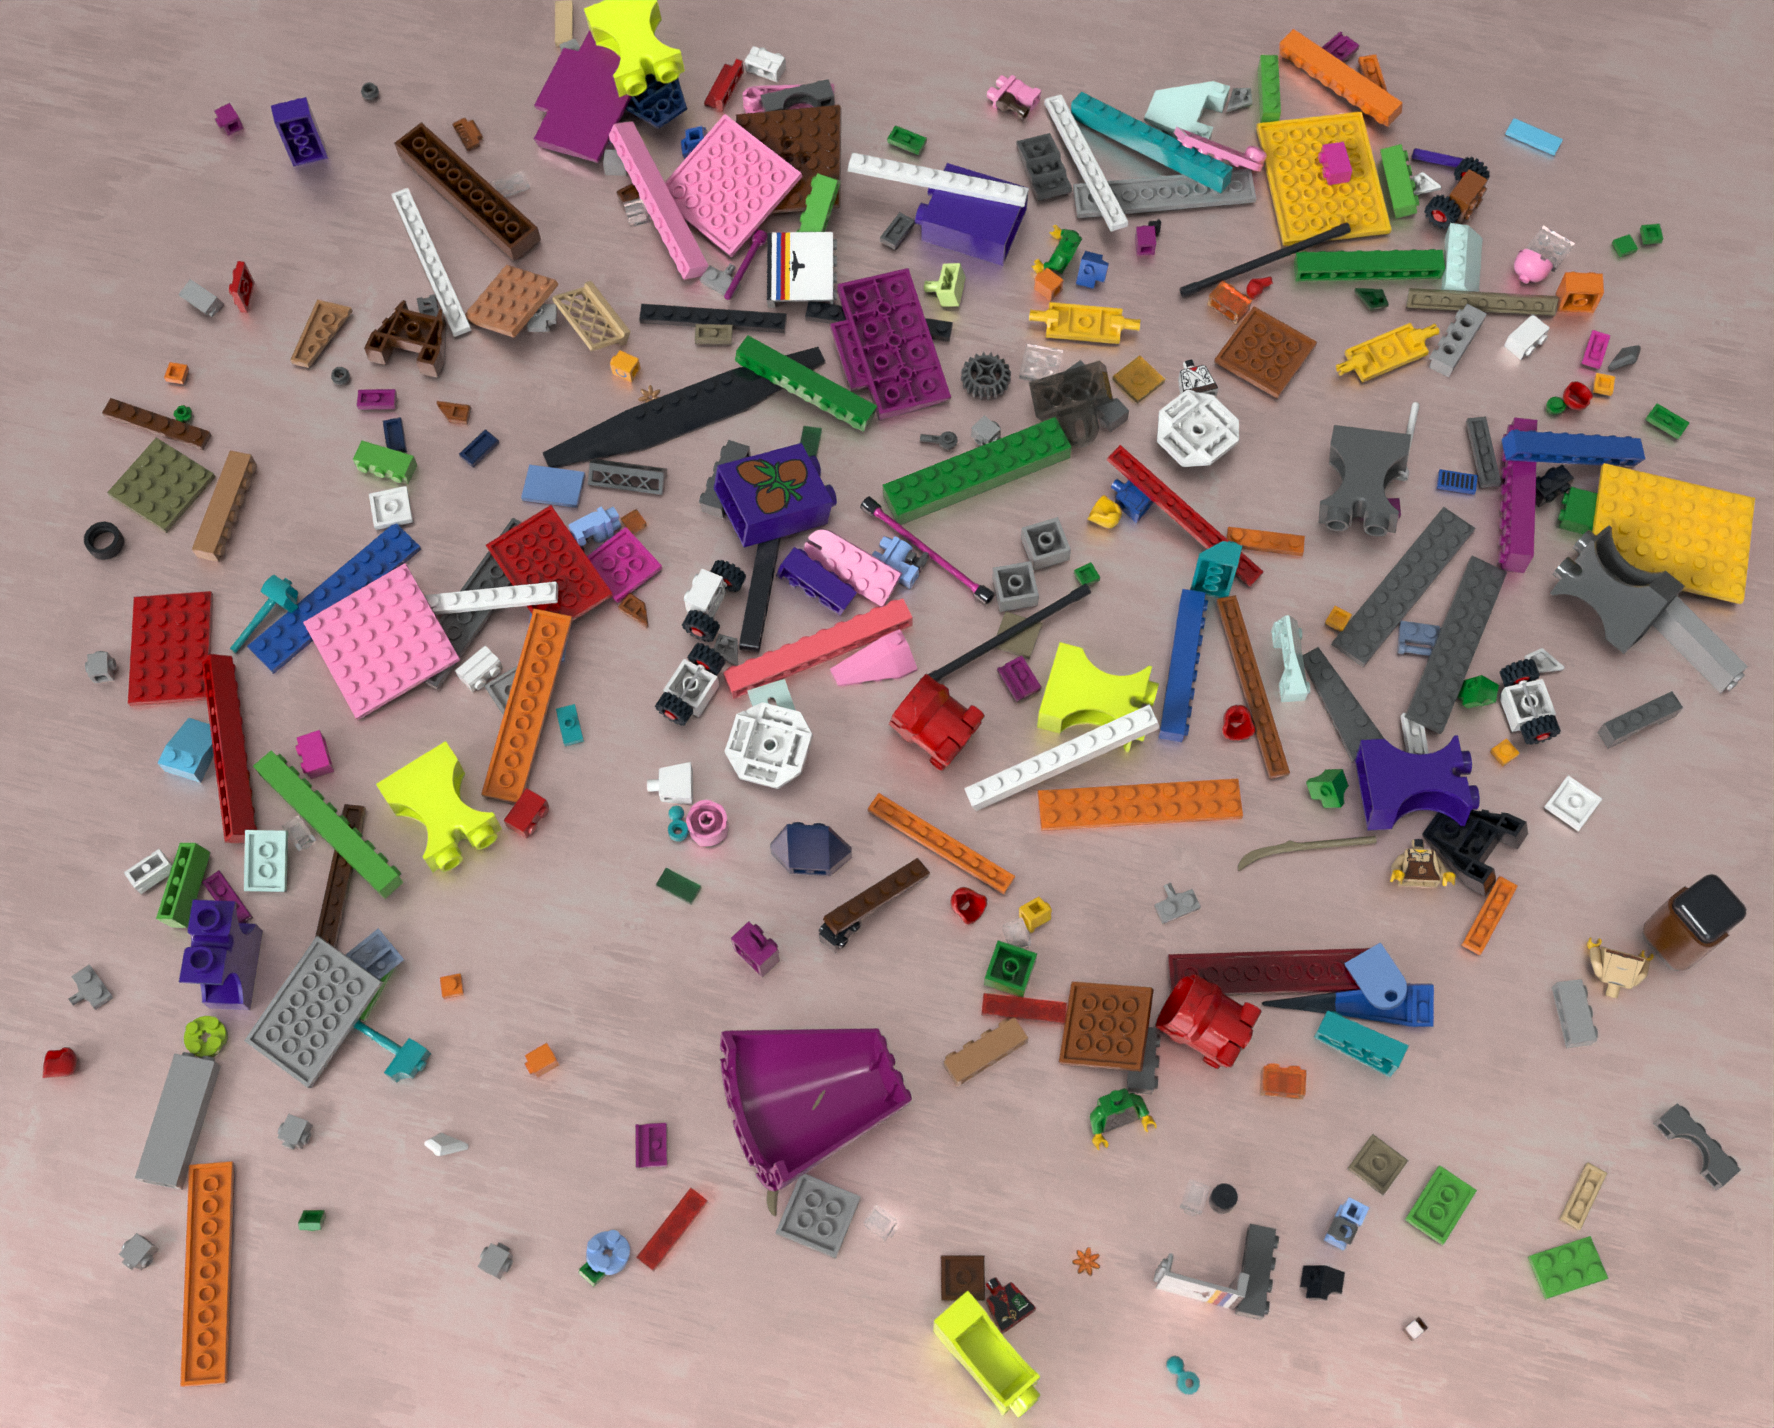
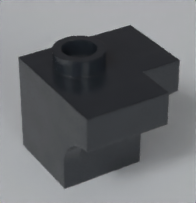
M1303 1265L1300 1287L1307 1289L1306 1299L1327 1301L1330 1294H1342L1345 1272L1326 1265Z

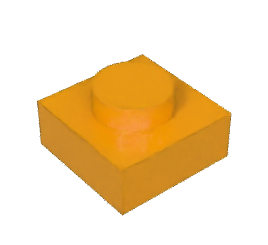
M1596 373L1592 393L1611 396L1614 390L1615 376Z
M1334 606L1325 624L1341 632L1349 622L1352 614Z
M1507 738L1490 750V753L1502 767L1520 754Z

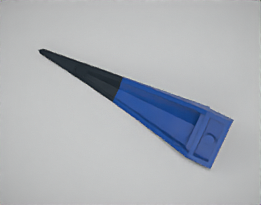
M1407 983L1405 1000L1401 1005L1390 1010L1374 1007L1369 1003L1361 989L1262 1002L1264 1006L1325 1014L1327 1011H1335L1347 1017L1410 1027H1434V985L1432 983ZM1389 992L1386 994L1385 999L1393 1002L1398 996L1394 992Z

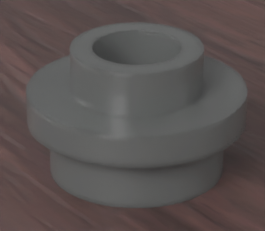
M365 83L362 86L361 94L363 98L372 100L378 96L379 89L373 83Z
M336 367L332 371L331 379L335 384L343 385L349 381L350 373L346 368Z

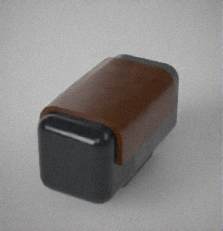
M1709 874L1702 877L1689 888L1684 886L1659 907L1645 922L1642 933L1643 938L1671 970H1687L1729 936L1728 932L1746 917L1747 909L1720 877Z

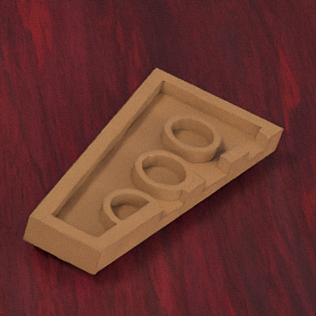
M317 299L290 359L291 363L310 368L353 312L352 308Z

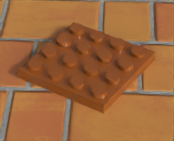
M1254 306L1216 356L1214 363L1278 399L1314 350L1317 341Z
M1072 981L1059 1063L1062 1065L1142 1072L1154 989L1152 987Z

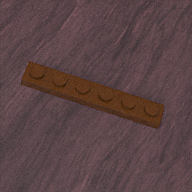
M110 398L102 412L104 417L200 450H204L211 437V433L207 430Z
M916 858L826 914L823 921L837 935L929 877L930 872L919 858Z

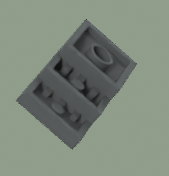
M1050 133L1016 141L1024 169L1038 201L1072 192V186L1066 176V169L1061 161V154Z

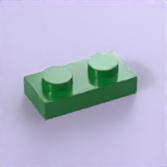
M895 125L887 138V143L920 155L927 143V138Z
M1656 403L1645 419L1676 439L1680 438L1690 422Z

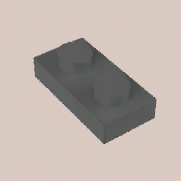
M899 212L881 235L880 242L895 250L915 225V220Z

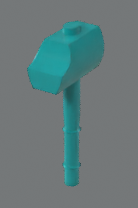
M272 575L265 581L260 592L268 600L252 621L249 622V625L238 639H236L230 650L237 653L276 604L290 613L298 608V591L291 586L292 582L287 578L282 580L276 575Z
M358 1020L353 1026L354 1029L359 1030L380 1046L396 1055L384 1071V1074L396 1083L405 1078L413 1079L418 1071H422L425 1068L426 1060L431 1053L416 1041L408 1038L405 1044L400 1046L378 1031L371 1029L362 1023L361 1020Z

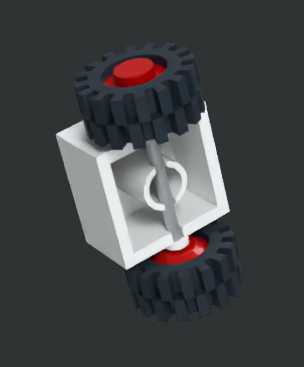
M717 560L710 572L701 569L699 575H695L691 590H687L684 596L687 616L682 623V628L687 633H691V636H695L696 639H701L702 641L712 642L720 629V624L714 621V616L726 595L725 590L738 592L746 579V574L740 570L741 568L735 567V564H730L728 561Z
M703 643L695 644L687 657L689 661L683 659L655 705L656 710L664 715L663 717L680 726H685L692 714L700 717L720 686L717 675L725 665L726 660H724L723 656H720L719 652H715V649H711Z
M1532 659L1518 660V662H1513L1511 665H1506V668H1502L1500 676L1505 688L1499 698L1511 731L1521 730L1525 743L1530 745L1534 743L1539 744V742L1543 743L1545 740H1551L1552 737L1559 735L1561 730L1543 679L1536 680L1540 674L1535 661Z

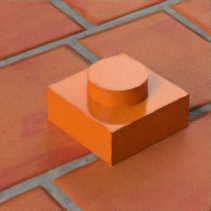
M169 362L164 376L165 381L184 384L189 367L185 364Z
M460 973L440 977L443 999L464 995L462 975Z

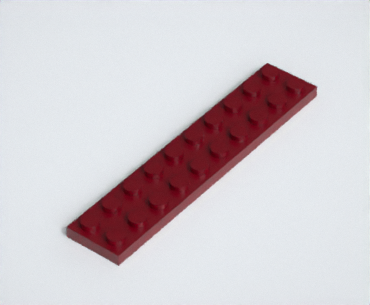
M1370 948L1168 954L1170 993L1180 979L1194 974L1221 987V991L1225 995L1357 990L1360 988L1344 963Z

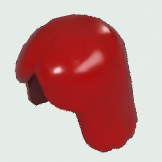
M1233 705L1225 711L1222 728L1225 738L1239 741L1248 739L1254 734L1255 726L1247 707ZM1235 723H1242L1241 725H1239V726H1237V727H1234V726L1232 725V724H1235Z
M960 887L952 894L950 904L952 910L965 924L969 925L975 923L981 917L987 907L988 899L985 895L978 894L970 888ZM969 902V907L966 910H962L961 908Z
M67 1047L61 1050L47 1051L43 1064L42 1078L71 1076L77 1067L75 1052Z

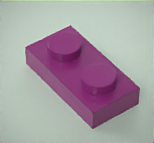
M395 389L358 390L357 408L358 410L395 409L397 392Z

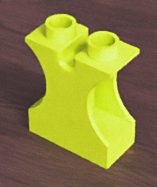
M605 0L584 8L588 26L596 45L614 51L621 58L618 69L613 75L619 97L626 94L637 96L643 93L647 88L645 76L648 74H653L657 81L670 83L676 80L680 73L685 72L680 49L668 47L655 37V31L662 21L657 0Z
M1059 642L1040 706L1037 728L1060 734L1065 729L1077 724L1088 723L1103 726L1141 709L1142 704L1153 706L1159 683L1149 681L1152 666H1147L1140 672L1131 675H1111L1096 668L1086 657L1083 648ZM1145 735L1142 736V737H1139V738H1137V739H1135V740H1139V741H1142V742H1143ZM1132 741L1123 745L1126 752L1130 751Z
M446 741L376 784L397 817L413 818L427 827L428 842L422 857L432 872L438 869L446 872L461 863L463 857L458 848V843L461 840L466 839L472 847L475 846L476 849L481 850L494 843L498 837L496 833L502 830L493 812L474 810L461 801L460 789L465 772Z
M969 1291L963 1294L934 1320V1334L977 1381L1002 1416L1012 1409L1019 1418L1039 1400L1038 1398L1041 1395L1035 1387L1040 1379V1375L1009 1344L986 1311Z

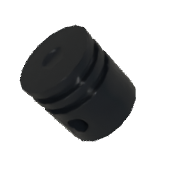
M1226 1183L1217 1185L1209 1197L1210 1207L1219 1214L1230 1212L1238 1200L1236 1189Z

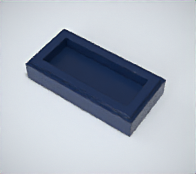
M402 418L384 420L383 428L386 447L406 453L407 447Z
M485 429L459 453V456L474 468L500 442Z

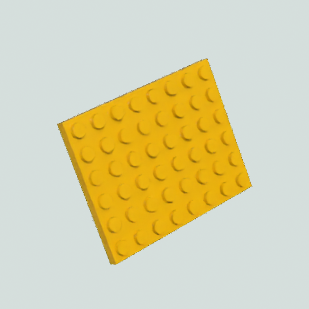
M1362 111L1257 123L1256 130L1260 147L1267 154L1264 165L1283 246L1295 244L1346 222L1350 225L1351 232L1328 241L1390 234L1391 226ZM1344 142L1352 168L1350 181L1328 185L1327 179L1323 177V165L1319 163L1318 154L1321 152L1324 144Z
M1606 463L1601 466L1592 530L1595 535L1599 534L1607 526H1611L1614 544L1620 555L1629 564L1647 572L1667 571L1685 586L1681 591L1737 604L1744 602L1755 498Z

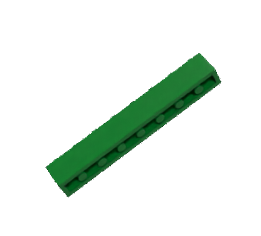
M1436 249L1401 251L1357 250L1346 252L1303 251L1296 252L1294 259L1295 281L1441 279L1445 270L1443 250Z
M749 335L746 336L736 350L735 362L754 371L757 375L765 377L773 384L785 388L788 392L796 394L806 402L816 405L821 410L827 411L837 419L847 422L856 429L864 432L875 416L877 405Z

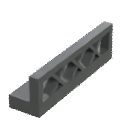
M593 459L589 462L588 485L662 495L667 468ZM594 471H600L605 479L602 481L593 480ZM614 473L619 474L624 481L620 484L614 483L610 476ZM632 476H637L642 483L639 486H633L628 479ZM651 478L659 479V489L651 488L647 482Z

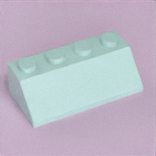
M1450 223L1445 235V270L1442 275L1441 290L1479 292L1483 238L1469 225Z

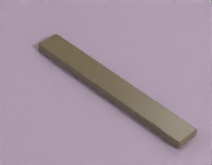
M1409 288L1406 306L1407 308L1459 311V309L1463 310L1466 304H1469L1483 312L1555 316L1559 298L1558 296Z

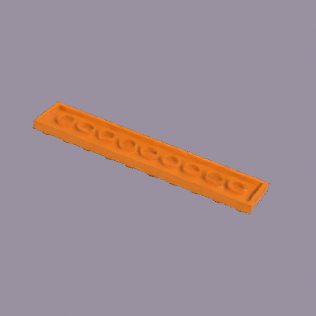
M538 609L533 610L481 795L483 797L516 803L526 789L573 618L571 616Z
M1238 778L1038 790L1041 831L1243 818Z
M232 1161L189 1165L181 1387L227 1384L234 1162Z

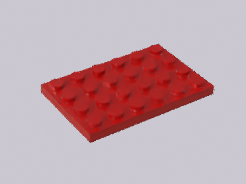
M552 505L486 544L487 549L512 586L557 582L558 603L526 606L531 614L534 609L571 616L573 618L572 621L613 596Z
M211 591L134 597L128 704L130 706L207 700L202 662L211 654L213 593Z

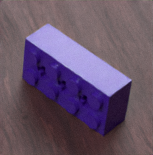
M306 97L271 105L274 123L293 167L328 158L323 137Z

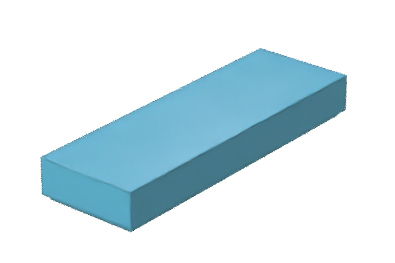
M1513 118L1505 133L1507 136L1555 156L1563 139L1515 118Z

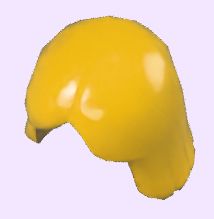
M1102 495L1095 503L1087 519L1102 527L1111 529L1120 522L1122 510L1117 503L1113 502L1106 495Z

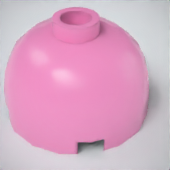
M1523 249L1516 256L1514 269L1516 274L1520 276L1519 280L1523 283H1537L1548 276L1553 268V264L1548 259L1544 262L1540 258L1542 255Z

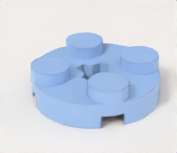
M618 1231L601 1232L589 1240L586 1259L594 1271L605 1272V1275H613L622 1271L627 1265L630 1246L628 1241ZM606 1249L612 1250V1256L610 1257L602 1253Z

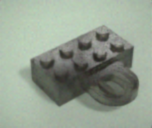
M1099 360L1029 382L1037 419L1043 422L1054 417L1058 418L1070 445L1074 447L1088 446L1096 439L1099 432V423L1095 407L1113 402L1105 364ZM1078 420H1083L1085 435L1082 438H1077L1075 423Z

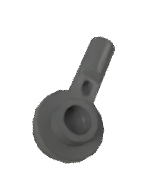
M950 431L944 432L940 436L920 435V441L939 444L940 447L946 450L953 449L958 442L956 434Z

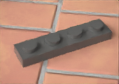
M1486 416L1467 418L1466 426L1480 487H1498L1501 484V479Z

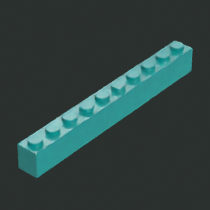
M1080 92L1071 102V114L1074 120L1219 193H1222L1231 182L1233 167L1209 155L1202 154L1193 147L1192 149L1187 148L1177 139L1083 92Z

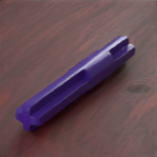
M1417 148L1412 153V159L1456 168L1464 159Z

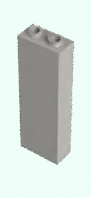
M1678 596L1675 597L1653 624L1720 694L1726 689L1729 691L1738 684V681L1745 676L1743 672L1748 666Z
M183 1052L182 1055L174 1053L135 1176L137 1180L183 1190L189 1165L193 1158L221 1067L215 1062V1058L203 1056L201 1059L195 1058L194 1054Z

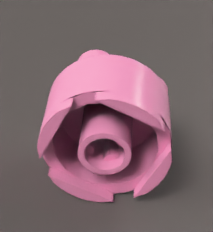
M702 800L690 808L686 817V823L691 838L698 845L713 846L727 837L729 829L725 809L720 804L711 800Z

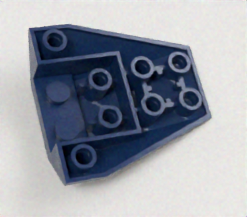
M793 822L792 824H787L770 843L771 854L790 874L831 876L852 858V847L831 827L825 826L823 823L805 825L802 822Z

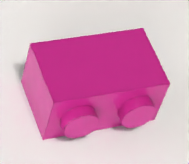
M1344 142L1324 144L1321 152L1318 154L1319 163L1323 165V177L1327 179L1328 185L1349 182L1352 168Z
M320 730L296 737L298 745H295L299 757L302 756L303 762L300 765L304 774L307 773L311 779L334 772L325 737Z

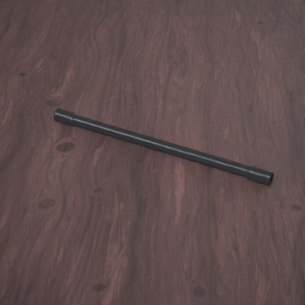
M1348 222L1343 223L1328 231L1252 261L1180 287V294L1185 298L1198 293L1200 290L1296 252L1351 232Z
M1086 583L1063 598L928 675L939 682L945 676L1073 602L1091 594L1089 586Z

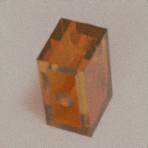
M1222 280L1209 294L1207 305L1237 325L1250 311L1252 300L1246 294L1236 290L1233 285L1227 284Z
M1274 1063L1263 1066L1261 1069L1260 1095L1302 1100L1306 1095L1307 1070L1294 1065L1283 1068L1279 1064Z

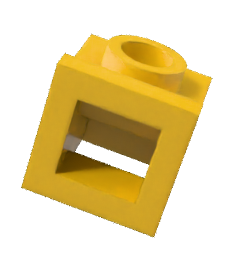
M1038 896L1019 907V920L1030 933H1033L1035 928L1051 920V906Z

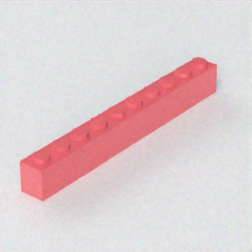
M903 598L892 600L883 607H875L870 612L863 615L858 614L849 621L838 622L834 627L821 629L812 636H804L795 643L781 646L778 650L767 651L761 657L748 659L739 666H731L723 672L725 682L733 699L748 694L747 690L782 680L872 643L896 630L913 626V617Z

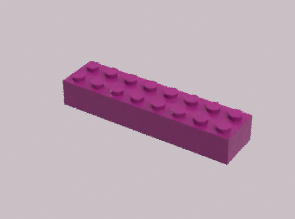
M1514 417L1511 425L1508 424L1507 434L1515 429L1527 432L1535 430L1537 432V420ZM1503 450L1501 460L1504 462V467H1502L1501 478L1504 479V484L1501 485L1500 494L1503 495V500L1500 504V512H1503V517H1501L1499 528L1502 529V534L1499 537V546H1502V550L1498 556V563H1501V569L1504 571L1525 573L1534 557L1536 462L1506 460Z

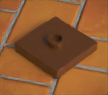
M941 1255V1301H957L967 1291L970 1292L976 1301H985L984 1255Z

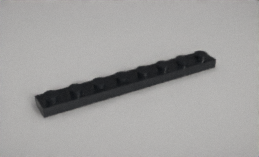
M809 301L805 320L831 324L844 321L846 317L843 307L840 305ZM925 318L932 339L950 342L953 322Z
M641 304L639 321L645 324L696 327V324L732 325L733 330L785 333L787 314Z

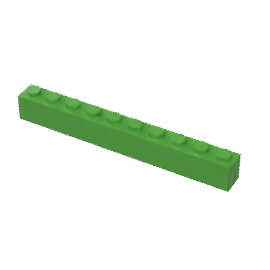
M271 750L253 765L258 774L384 899L404 883L399 877L402 873L394 865L390 867L387 864L388 859L381 852L377 854L374 851L376 848L369 840L364 842L361 839L363 835L355 827L351 829L348 826L350 822L343 815L339 817L336 814L337 809L330 802L326 804L323 801L325 798L318 790L313 792L310 789L312 785L305 778L301 780L298 777L300 773L293 766L288 767L286 765L287 760L280 753L276 755Z

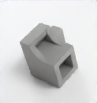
M542 304L528 321V332H550V325L557 324L558 308L556 304Z

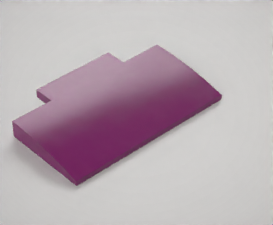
M590 30L579 51L563 48L539 94L534 107L536 110L547 113L534 137V141L538 147L599 163L610 141L609 134L614 124L619 123L631 96L626 94L619 97L613 75L618 69L621 58L614 51L603 46H597Z
M909 268L838 284L837 292L846 320L831 323L830 329L850 391L869 388L873 404L877 405L876 413L879 420L899 416L950 400L951 394Z

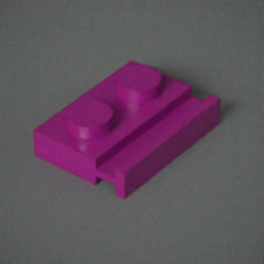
M1340 31L1321 48L1344 63L1359 50L1360 45L1348 36L1342 35Z
M1022 655L997 668L998 674L1016 703L1040 691L1042 688Z
M667 1123L635 1124L636 1168L668 1167Z

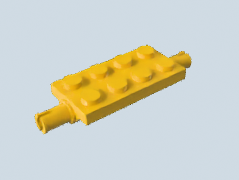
M1049 302V309L1047 311L1030 309L1029 321H1039L1047 324V338L1113 344L1120 343V334L1123 329L1139 331L1141 319L1124 318L1122 316L1123 309L1054 302Z
M1411 323L1379 335L1346 349L1344 354L1348 360L1336 364V371L1342 376L1355 370L1362 383L1427 356L1429 350L1425 346V341L1428 338L1439 335V328L1434 323L1426 328L1416 329Z

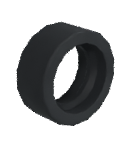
M106 521L97 522L86 530L84 544L95 558L106 560L117 556L124 546V537L114 524ZM106 532L114 534L115 538L108 547L103 549H96L93 543L99 535Z

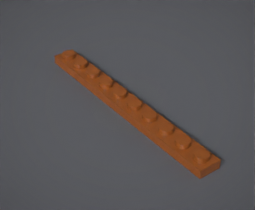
M1234 595L1219 598L1216 603L1245 700L1255 726V733L1269 779L1288 776L1290 774L1237 597Z

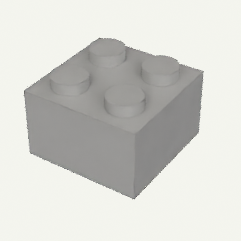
M1058 517L1022 527L1021 540L1028 559L1032 563L1033 571L1070 560L1071 549Z
M1031 561L993 567L992 579L1000 612L1038 606L1039 594Z

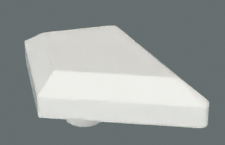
M1424 172L1410 178V180L1415 182L1416 190L1413 191L1414 195L1442 189L1441 185Z
M1543 648L1524 657L1525 659L1535 661L1539 673L1562 671L1565 668Z
M439 1133L425 1141V1146L431 1149L437 1156L467 1150L469 1144L443 1133Z

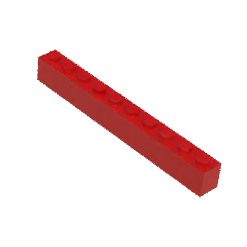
M209 654L202 662L224 841L225 843L245 844V830H257V826L254 823L255 809L252 806V789L249 786L250 772L247 770L245 736L242 733L243 719L240 716V699H238L237 695L238 683L235 680L236 667L233 664L232 656Z

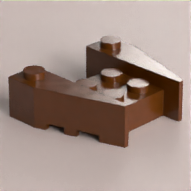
M402 300L394 309L395 312L389 318L386 317L382 321L378 330L375 329L370 334L364 347L367 358L370 362L386 365L394 347L417 352L419 355L416 362L420 374L438 378L445 359L446 319L443 309H440L435 317L408 310L406 301Z

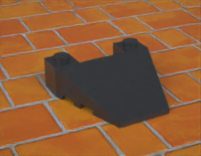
M1484 809L1482 811L1471 810L1465 826H1460L1451 817L1437 812L1422 833V836L1467 888L1486 896L1496 882L1494 868L1484 864L1499 841L1518 849L1528 835L1526 821L1504 812L1497 814L1490 813L1489 810Z

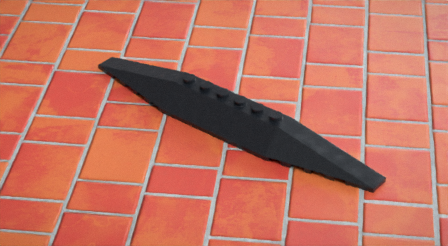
M819 347L785 355L811 370H815L826 363ZM746 367L732 369L630 408L544 451L543 456L548 467L559 468L573 465L575 462L582 461V463H585L595 458L602 457V459L609 458L610 455H625L635 450H639V452L748 411L752 405L757 402L761 403L770 394L782 390V387L773 384L770 380L757 375Z

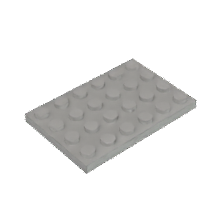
M316 936L244 1041L307 1088H312L384 982L327 941Z

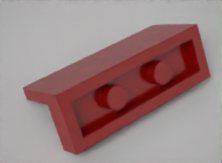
M736 59L733 66L724 64L704 101L705 106L723 112L744 73L742 60Z

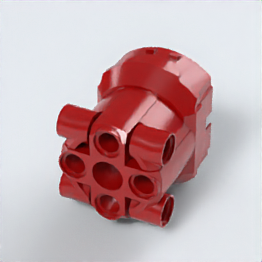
M925 674L895 710L888 725L896 730L908 743H916L931 755L930 763L940 771H943L964 748L982 724L981 721L985 715L973 705L968 709L949 695V689L945 685L939 684L928 674Z
M1194 974L1190 975V977H1183L1176 984L1158 1015L1155 1027L1169 1035L1176 1043H1185L1203 1054L1202 1060L1209 1066L1219 1069L1220 1066L1232 1068L1241 1050L1250 1042L1253 1035L1252 1029L1262 1011L1257 1006L1245 1002L1242 1006L1223 994L1221 987Z

